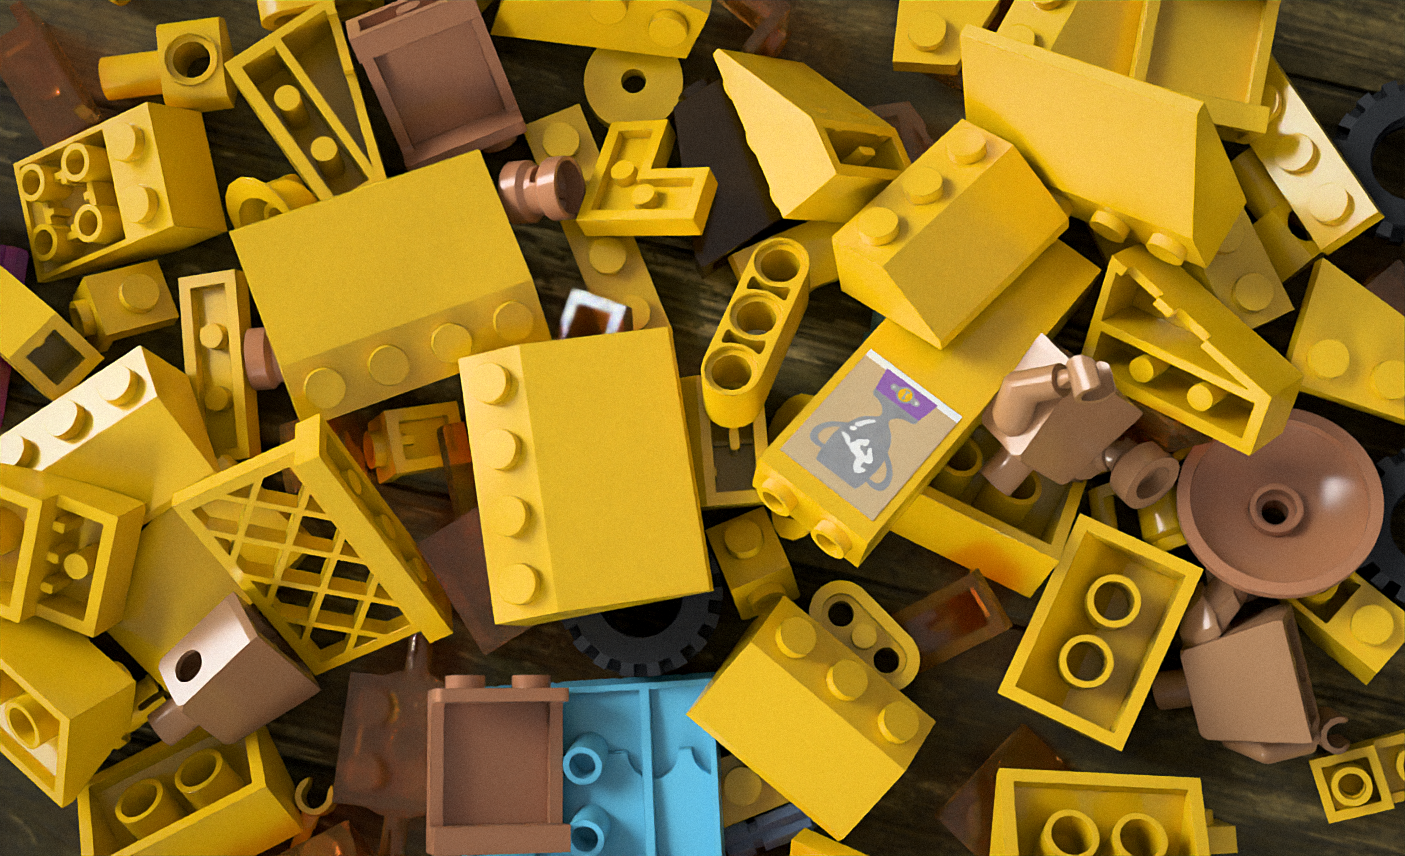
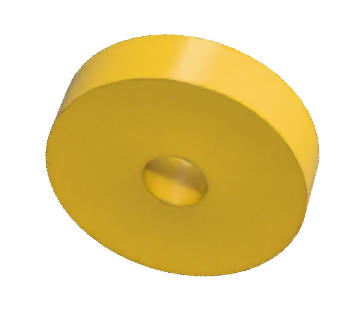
M597 48L591 55L584 73V89L587 102L597 120L608 129L612 121L668 119L670 122L674 117V106L680 103L678 97L684 91L683 72L680 62L675 57ZM631 76H638L646 84L640 92L630 93L622 87L624 81Z

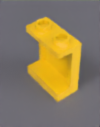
M1143 0L1128 77L1205 102L1220 140L1241 144L1252 142L1266 134L1271 107L1260 105L1281 0Z

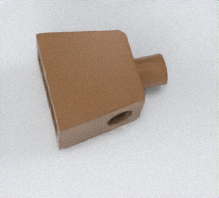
M233 591L161 658L158 669L172 697L148 714L147 718L155 733L169 746L176 744L198 726H201L225 745L235 744L321 691V688L311 670L273 625Z

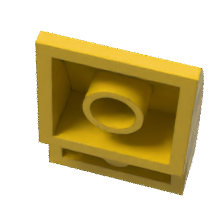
M228 453L221 455L217 459L220 471L239 464ZM216 499L201 507L210 517L238 522L244 504ZM254 506L249 524L286 531L291 515L287 512ZM170 508L153 519L140 533L122 622L106 631L170 693L158 669L161 658L225 597L234 591L258 613L260 610L176 511ZM301 524L299 525L297 533L312 536ZM242 542L239 553L247 561L274 565L279 549ZM290 551L285 568L296 569L308 554Z
M0 462V616L16 623H21L36 615L92 638L122 622L147 503L82 481Z

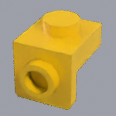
M157 259L85 276L73 296V301L69 303V313L74 329L83 338L87 337L89 344L99 353L108 351L114 340L174 325L179 318L178 311Z
M764 506L705 530L742 620H747L757 615L760 616L783 595L791 601L800 596L791 565Z

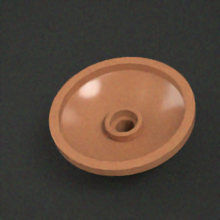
M1292 408L1284 432L1251 456L1203 434L1194 444L1182 465L1176 491V510L1185 541L1197 559L1212 574L1230 586L1253 595L1267 598L1291 599L1324 592L1346 580L1363 564L1380 534L1384 516V495L1378 472L1371 458L1355 438L1340 426L1324 417ZM1268 508H1275L1284 514L1286 520L1280 524H1271L1263 518L1262 512Z

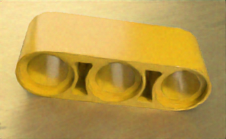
M781 237L768 239L758 245L752 253L703 358L701 379L705 412L712 422L721 427L733 429L744 427L753 422L760 414L807 309L810 289V259L806 249L792 239ZM782 278L788 279L789 281L775 282L772 280ZM758 329L764 330L767 333L761 335H751L746 332ZM730 382H737L745 385L742 388L735 390H728L720 387L723 384Z

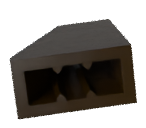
M708 77L693 83L679 95L678 100L680 103L674 106L681 168L710 167L718 182L703 234L691 235L696 270L702 279L728 264V257L771 237L797 220L783 219L780 210L772 201L769 184L756 154L747 143L746 131L733 101L724 90L722 77L713 83Z

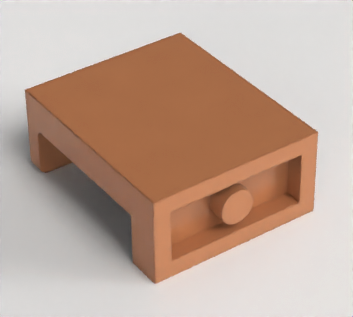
M398 0L345 21L349 42L359 64H363L400 147L408 172L476 149L482 150L485 153L503 150L512 145L517 140L518 135L527 132L528 129L476 0Z
M485 675L445 676V688L428 690L426 853L432 856L571 852V824L563 823V703L569 701V688H551V675H513L512 688H486Z

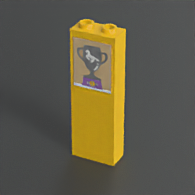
M1057 238L943 350L938 349L886 317L758 458L752 486L757 489L758 496L762 502L776 514L784 517L790 515L810 530L814 542L825 553L837 559L844 557L858 568L982 423V414L1000 390L1004 377L1013 372L1038 336L1043 333L1050 339H1053L1081 307L1102 269Z

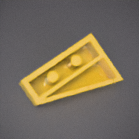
M334 0L320 1L224 63L239 92L318 201L388 179Z
M500 0L490 35L686 59L710 15L712 0Z
M1137 243L1111 255L1081 355L1089 356L1096 362L1109 363L1115 386L1124 395L1248 456H1251L1284 432L1305 375L1180 265H1172L1157 258L1142 243Z

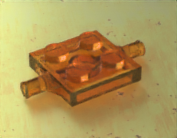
M415 633L409 636L404 671H396L386 675L350 672L332 802L365 806L378 815H384L380 848L377 854L380 856H406L410 818H419L427 815L428 690L445 688V680L430 674L435 641L429 643L423 634Z

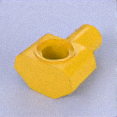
M223 17L158 24L156 27L158 50L101 57L99 60L100 83L103 93L109 101L163 94L165 105L193 111L209 112L235 107L238 88L224 66V63L234 58V51ZM201 57H210V64L202 75L195 78H187L188 68L192 62Z
M1250 147L1230 163L1247 200L1245 206L1258 220L1253 224V227L1282 285H1284L1323 257L1325 253L1318 248L1252 147ZM1288 224L1298 226L1300 229H1302L1305 232L1308 241L1298 239L1296 236H1294L1291 233Z

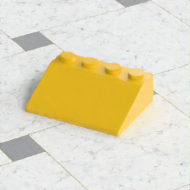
M966 23L960 32L966 121L1014 144L1068 218L1073 216L1088 222L1095 232L1111 241L1123 243L1125 238H1129L1142 243L1150 253L1169 264L1181 265L1185 260L1207 269L1247 203V200L1205 102Z
M478 149L229 231L300 422L319 413L327 421L460 373L458 363L460 358L518 344L552 340L532 276L482 154Z
M660 327L518 344L458 359L495 625L531 626L714 591L671 328Z

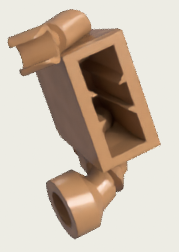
M1043 333L1033 342L1013 372L1004 377L1000 390L982 414V424L997 438L1002 446L980 469V472L994 487L1007 496H1010L1033 470L1059 485L1069 483L1070 481L1083 483L1085 479H1091L1102 471L1110 470L1112 471L1110 477L1112 490L1129 507L1143 509L1153 505L1166 495L1177 480L1180 467L1178 461L1162 445L1155 441L1139 444L1128 436L1123 441H1120V435L1133 425L1143 412L1115 386L1109 363L1096 362L1093 358L1085 355L1075 356Z
M1205 568L1208 584L1206 587L1203 581L1197 584L1180 622L1179 632L1183 642L1180 657L1183 668L1159 671L1152 683L1157 707L1160 710L1193 706L1199 733L1202 738L1218 740L1225 748L1264 764H1272L1312 754L1315 752L1317 745H1320L1332 754L1345 753L1350 746V741L1340 734L1327 736V732L1333 725L1346 723L1349 719L1331 707L1317 708L1291 602L1282 603L1233 619L1245 602H1251L1260 596L1230 586Z

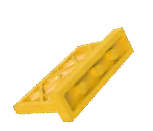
M320 413L295 424V439L173 493L171 507L315 676L420 631L429 643L453 634L450 588ZM288 467L292 469L302 482L298 495L260 488L263 478ZM216 499L244 504L238 522L210 517L201 506ZM254 506L292 513L286 531L249 524ZM302 516L332 521L337 528L333 540L297 533ZM242 542L278 548L279 552L275 564L268 565L245 560L239 553ZM290 551L326 557L321 574L285 568ZM337 560L366 565L370 570L367 581L360 582L333 577L332 574ZM278 586L314 592L309 607L281 603L275 596ZM325 594L359 600L354 615L320 610ZM371 602L398 607L403 615L389 621L365 618ZM313 627L347 633L344 640L321 650L310 638Z

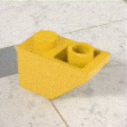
M0 265V356L40 393L54 402L75 388L104 357L56 311Z
M1355 572L1340 584L1324 592L1301 598L1277 599L1280 604L1291 602L1297 624L1313 643L1365 685L1374 678L1405 643V611Z

